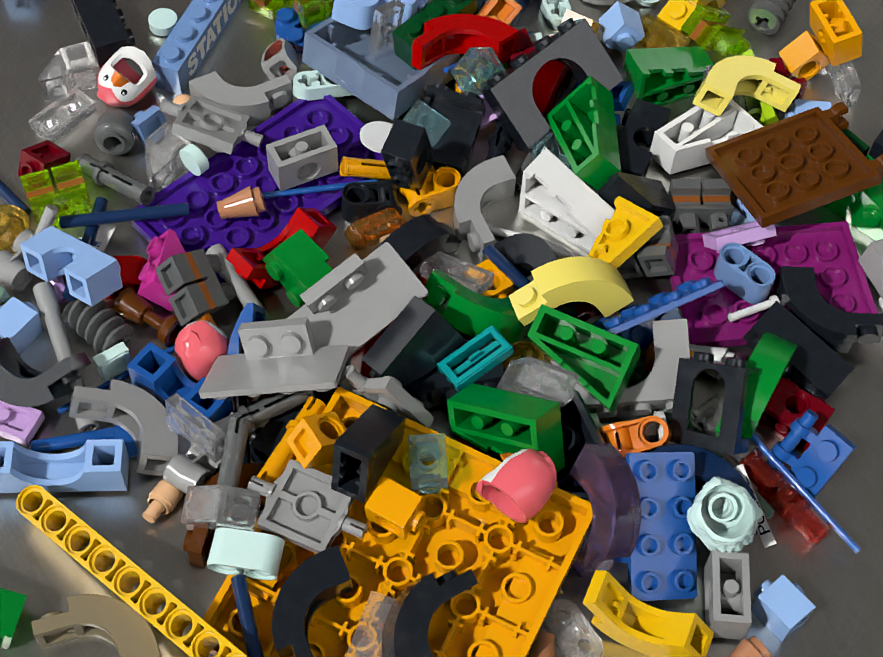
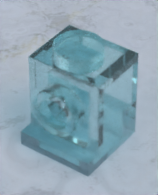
M470 47L451 70V74L462 92L467 91L482 95L480 90L488 85L486 79L500 70L504 73L505 69L492 47Z
M445 433L408 435L411 489L419 490V492L425 494L439 492L441 488H448ZM435 461L432 465L426 466L421 463Z

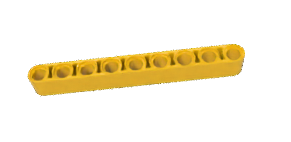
M30 485L19 493L16 500V508L20 514L190 657H209L210 651L215 646L220 645L219 651L214 657H248L44 488L38 485ZM88 542H90L89 545H88V547L83 550V548L85 547V545H86ZM115 561L113 567L107 571L109 565ZM137 582H140L138 588L134 592H132L133 586ZM166 602L163 611L157 614L159 606ZM193 623L190 632L182 636L185 627Z

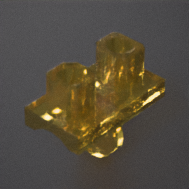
M650 14L644 15L642 26L645 37L638 42L645 48L689 46L690 36L685 33L680 34Z

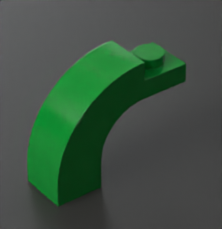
M438 269L431 272L425 288L428 290V296L423 301L440 313L454 329L475 337L493 325L509 344L518 343L528 338L527 335L533 321L524 326L518 320L509 296L501 299L487 297L468 289Z
M767 331L762 335L747 362V366L759 368V373L749 374L741 437L750 438V440L798 346ZM721 418L715 429L716 432H720Z

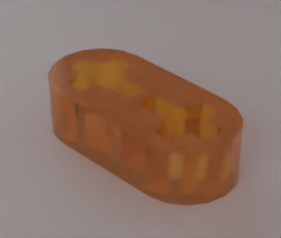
M387 208L351 223L345 230L344 235L352 249L362 250L380 243L379 238L391 234L403 225L405 221L396 208Z

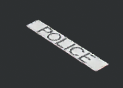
M743 463L735 466L734 468L751 488L755 496L754 501L763 513V516L758 520L757 531L764 547L777 544Z

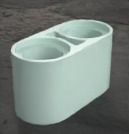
M224 527L215 529L207 568L227 575L236 576L243 574L246 578L268 581L276 580L285 541L278 536Z

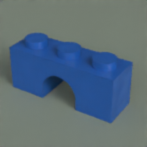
M151 342L127 365L133 385L147 391L167 410L211 439L214 437L209 424L229 416L231 412L234 413L231 397L222 400L214 398L201 399L199 390L205 377L203 376L197 384L194 383L180 370L176 358Z

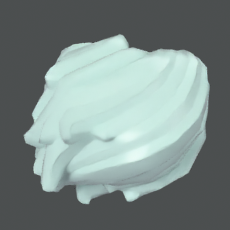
M714 476L709 482L705 483L702 490L695 496L693 505L687 511L686 520L692 532L700 538L710 551L716 550L722 553L725 551L732 553L741 551L744 545L753 542L758 520L763 516V513L746 488L720 476Z

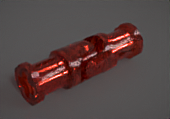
M759 449L750 453L740 464L743 463L749 480L757 487L758 493L772 506L788 526H794L807 540L806 545L810 549L818 545L830 534L833 527L830 523L825 524L811 510V503L804 496L800 495L797 489L780 471L775 472L762 458L763 454Z

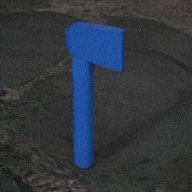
M118 425L30 442V450L45 453L80 447L87 440L123 439L129 458L137 457V447L133 438Z

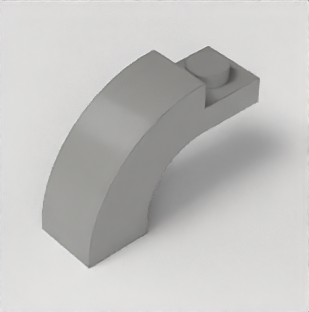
M217 71L188 81L191 96H197L250 116L248 126L262 124L271 118L270 111L293 103L292 82L287 74L251 87L231 85L225 82L218 75Z

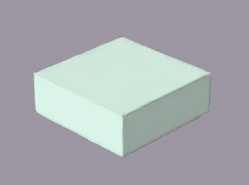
M123 341L92 357L97 374L103 383L128 370L127 365L132 361L129 349Z

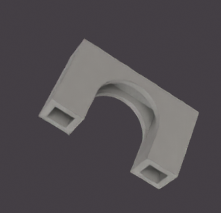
M687 319L652 321L655 354L652 370L642 382L624 390L614 415L551 360L553 401L558 402L576 390L579 391L589 413H597V416L602 418L613 417L617 415V412L631 411L632 415H648L652 413V410L666 409L667 413H672L679 358L690 357Z

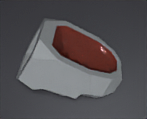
M279 38L270 44L262 55L261 66L263 72L270 80L287 74L290 81H292L299 71L297 53L293 46L284 38Z

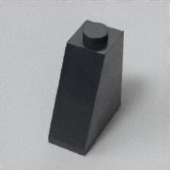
M414 296L361 360L371 368L368 373L371 378L391 376L402 383V388H405L438 367L437 364L466 344L467 341L434 308L417 296Z
M372 404L334 443L331 489L365 504L403 441L406 418L390 409H384Z

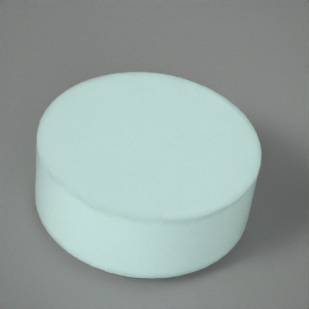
M159 8L152 11L148 17L149 28L155 35L168 36L178 22L176 13L168 8Z
M188 144L179 151L182 162L194 175L200 176L209 169L207 157L196 145Z

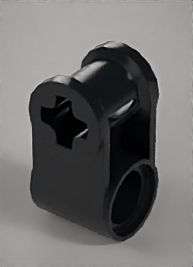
M392 180L352 182L345 185L342 189L341 215L343 219L354 224L374 221L389 222L398 219L403 213L402 206L397 200L399 188Z

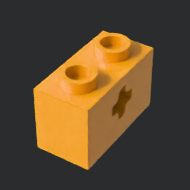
M814 0L810 2V27L833 67L861 57L863 33L844 1Z

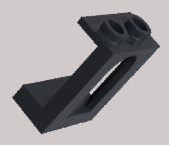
M693 352L692 357L679 358L670 424L672 434L670 442L732 455L748 452L750 438L741 437L749 374L759 373V368L747 366V360L741 358L726 357L725 362L714 361V354L705 352ZM705 369L718 371L725 381L720 432L689 426L695 380L699 373Z

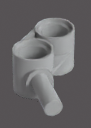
M47 204L36 231L26 229L16 237L12 247L14 253H16L15 255L9 250L0 251V281L15 292L23 290L36 276L27 271L20 244L53 225L59 211L57 207Z
M203 438L197 439L186 455L178 453L171 459L163 474L164 481L192 497L203 483L219 473L225 441L218 445L215 439L213 441H207Z

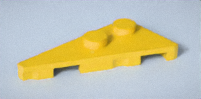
M621 196L615 199L614 205L616 210L611 219H605L602 232L597 236L588 257L606 261L616 269L663 228L659 217Z

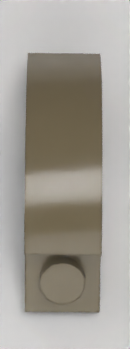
M99 594L67 597L69 611L49 612L43 615L41 619L31 621L34 637L41 649L83 637H97L113 644L118 649L119 657H162L155 635L144 617L125 602L113 597Z

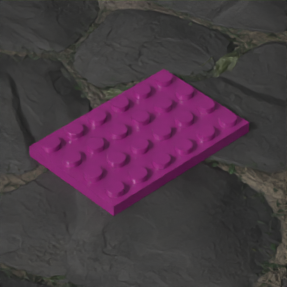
M847 221L775 227L777 236L765 238L764 244L756 246H746V243L742 244L774 269L775 280L781 266L814 267L818 292L828 304L845 312L878 314L864 270L858 262L859 255ZM709 232L674 235L679 246L675 275H669L672 291L677 290V285L692 279L697 281L709 277L710 281H717L714 275V268L719 253L714 249L704 247L702 234ZM774 283L772 285V288L766 301L769 300L770 296L775 295ZM726 286L677 307L681 319H687L689 344L711 347L747 345V341L742 337L768 310L766 309L730 322L728 314L755 304L744 301Z

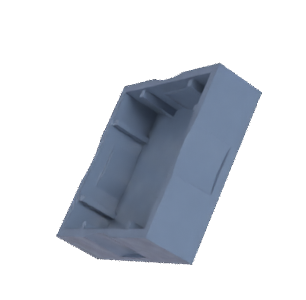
M330 17L305 32L302 62L312 69L319 71L320 74L340 85V87L391 120H395L424 100L425 94L423 90L425 85H445L456 77L457 69L445 73L443 69L458 62V59L465 54L446 55L421 71L418 69L414 70L395 55L392 31L399 27V25L376 17L372 28L358 30L339 23Z

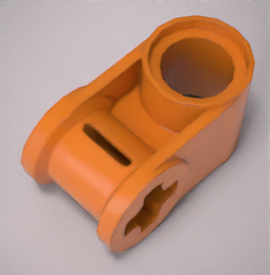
M657 416L626 420L600 427L601 433L606 436L610 455L607 457L608 462L624 460L627 453L649 452L656 450L658 447L666 446L672 436L669 424ZM659 423L663 428V436L659 441L651 443L645 437V430L648 425Z

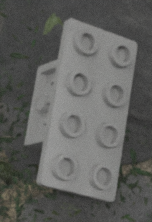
M385 242L363 260L355 252L300 295L305 305L287 319L308 317L316 347L349 345L350 357L390 326L414 296L421 300L426 298L428 290L388 242Z
M308 317L241 323L238 333L244 353L218 356L199 390V395L201 399L214 398L222 400L231 396L247 395L248 397H257L269 393L293 394L297 391L307 390L328 391L338 386L350 355L349 345L316 347Z

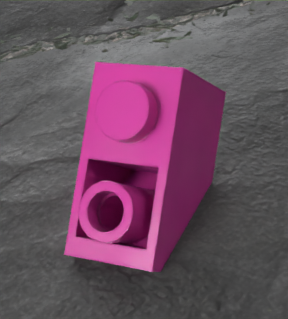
M169 228L160 237L155 236L147 247L146 253L149 254V257L138 276L141 283L137 294L172 312L173 308L169 299L175 294L166 295L155 268L170 256L186 252L176 232Z

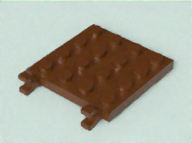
M843 101L836 103L830 109L822 111L819 107H815L705 148L708 161L761 228L881 184V179L883 180V154L869 161L841 131L849 127V122L841 116L849 113L848 107Z

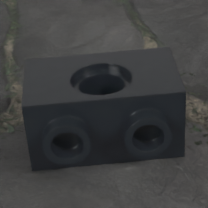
M395 119L381 150V155L394 184L405 189L413 187L421 190L435 159L426 128Z

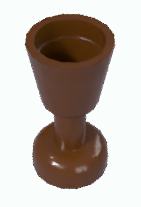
M127 287L118 295L113 305L116 315L139 325L147 323L158 330L157 338L159 343L169 348L175 344L178 333L186 325L181 326L175 314L164 319L153 312V306L144 297L138 295L134 288Z

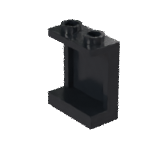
M434 84V86L425 85L423 90L425 98L416 125L426 128L435 156L432 163L434 170L447 166L453 167L460 173V177H464L486 112L484 100L472 92L465 91L463 94L453 92L449 87L442 84Z

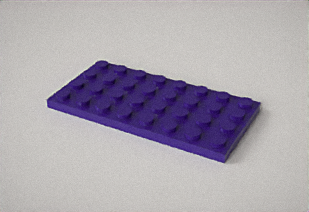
M326 95L324 99L312 101L298 99L251 130L252 132L264 135L260 147L242 141L236 145L231 155L218 152L208 159L209 169L200 176H196L189 171L156 193L149 205L143 206L140 204L135 207L189 202L190 215L131 221L129 223L149 243L155 236L160 237L169 228L176 232L185 252L204 249L206 253L215 244H222L228 254L232 248H258L269 243L282 232L298 207L317 208L325 216L341 205L342 189L264 199L266 211L259 213L260 216L222 220L218 212L217 201L223 200L250 185L252 188L260 187L262 193L280 191L268 169L267 144L325 124L337 145V172L289 189L371 180L360 177H342L340 175L341 158L346 156L383 161L384 159L381 153L374 152L362 144L360 131L365 124L334 97ZM218 273L216 274L220 284L226 282Z

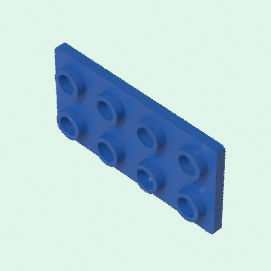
M709 277L697 281L692 279L677 285V290L669 293L665 291L648 298V303L640 306L638 304L628 306L619 311L620 315L613 318L609 316L592 322L591 325L639 344L641 352H643L654 341L652 321L681 319L677 307L720 289L725 285L723 280L710 281Z
M693 452L627 453L626 488H610L611 561L628 564V592L640 601L694 599L697 597L696 535L692 532L686 520L687 511L693 505L695 499V454Z

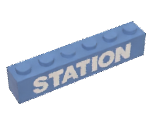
M192 0L152 60L153 68L157 74L155 87L178 95L183 94L189 86L188 81L194 78L243 0Z

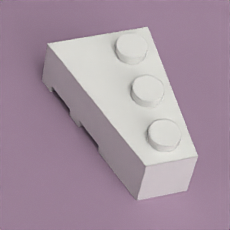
M732 99L720 117L695 106L654 132L650 152H652L651 158L669 174L710 164L706 158L705 148L764 126Z
M547 148L523 171L519 210L589 254L597 236L602 232L605 219H611L615 210Z

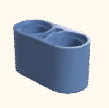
M727 243L720 249L714 268L715 278L723 280L724 285L750 304L766 301L775 280L774 269L739 243Z

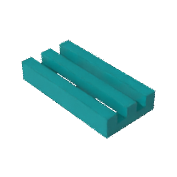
M491 325L440 361L437 366L439 371L445 374L447 380L459 392L514 354V351L508 341ZM493 338L495 339V341H493L491 344H489L488 346H486V347H485L484 349H482L481 351L478 350L479 348H481L483 345H485L486 343H488V342H489L490 340H492ZM469 356V359L466 362L461 364L453 371L451 370V368H453L455 365H457Z

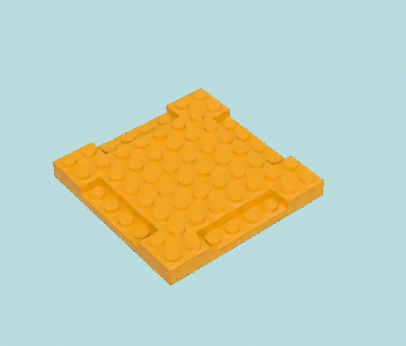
M338 386L323 413L335 411L348 429L372 404L381 408L384 407ZM406 418L403 441L370 496L382 477L385 476L423 497V511L426 512L424 521L416 532L411 530L404 540L368 520L364 509L365 504L354 499L349 509V517L368 524L364 537L359 539V537L342 530L330 546L331 548L338 545L351 577L354 590L327 601L313 615L308 629V641L313 657H382L381 644L384 623L392 604L400 593L412 582L432 573L434 578H437L454 568L458 574L471 569L478 583L447 600L434 612L428 628V642L433 657H527L553 601L591 528L598 506L555 487L548 502L537 515L526 523L516 522L499 511L490 501L482 498L475 490L477 483L486 474L497 468L502 463L501 461ZM333 463L312 468L332 476ZM256 526L255 529H254V531H253V532H260V533L271 534V533L266 532V531H264V530H262V529H259L258 526ZM284 540L285 544L276 580L268 581L246 578L264 657H280L273 640L272 617L276 599L284 582L300 564L316 554L287 540ZM227 575L202 619L247 655L231 584L233 575ZM220 645L215 646L210 653L216 656Z

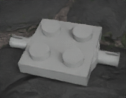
M194 95L191 96L188 102L181 105L164 98L160 104L159 111L176 116L171 133L181 136L186 141L197 142L210 147L216 152L230 155L236 145L242 141L258 147L261 146L264 135L247 130L250 116Z
M348 365L344 368L341 376L346 380H343L341 388L430 428L434 417L424 408L420 400L412 397L402 388V383L391 376L367 378L361 375L353 365Z
M290 459L283 474L273 484L255 475L252 476L251 481L248 483V490L266 497L265 508L256 523L258 528L316 554L330 548L335 537L342 530L362 539L367 531L368 524L349 517V509L354 499L331 489L332 476L313 468L304 469L301 463Z

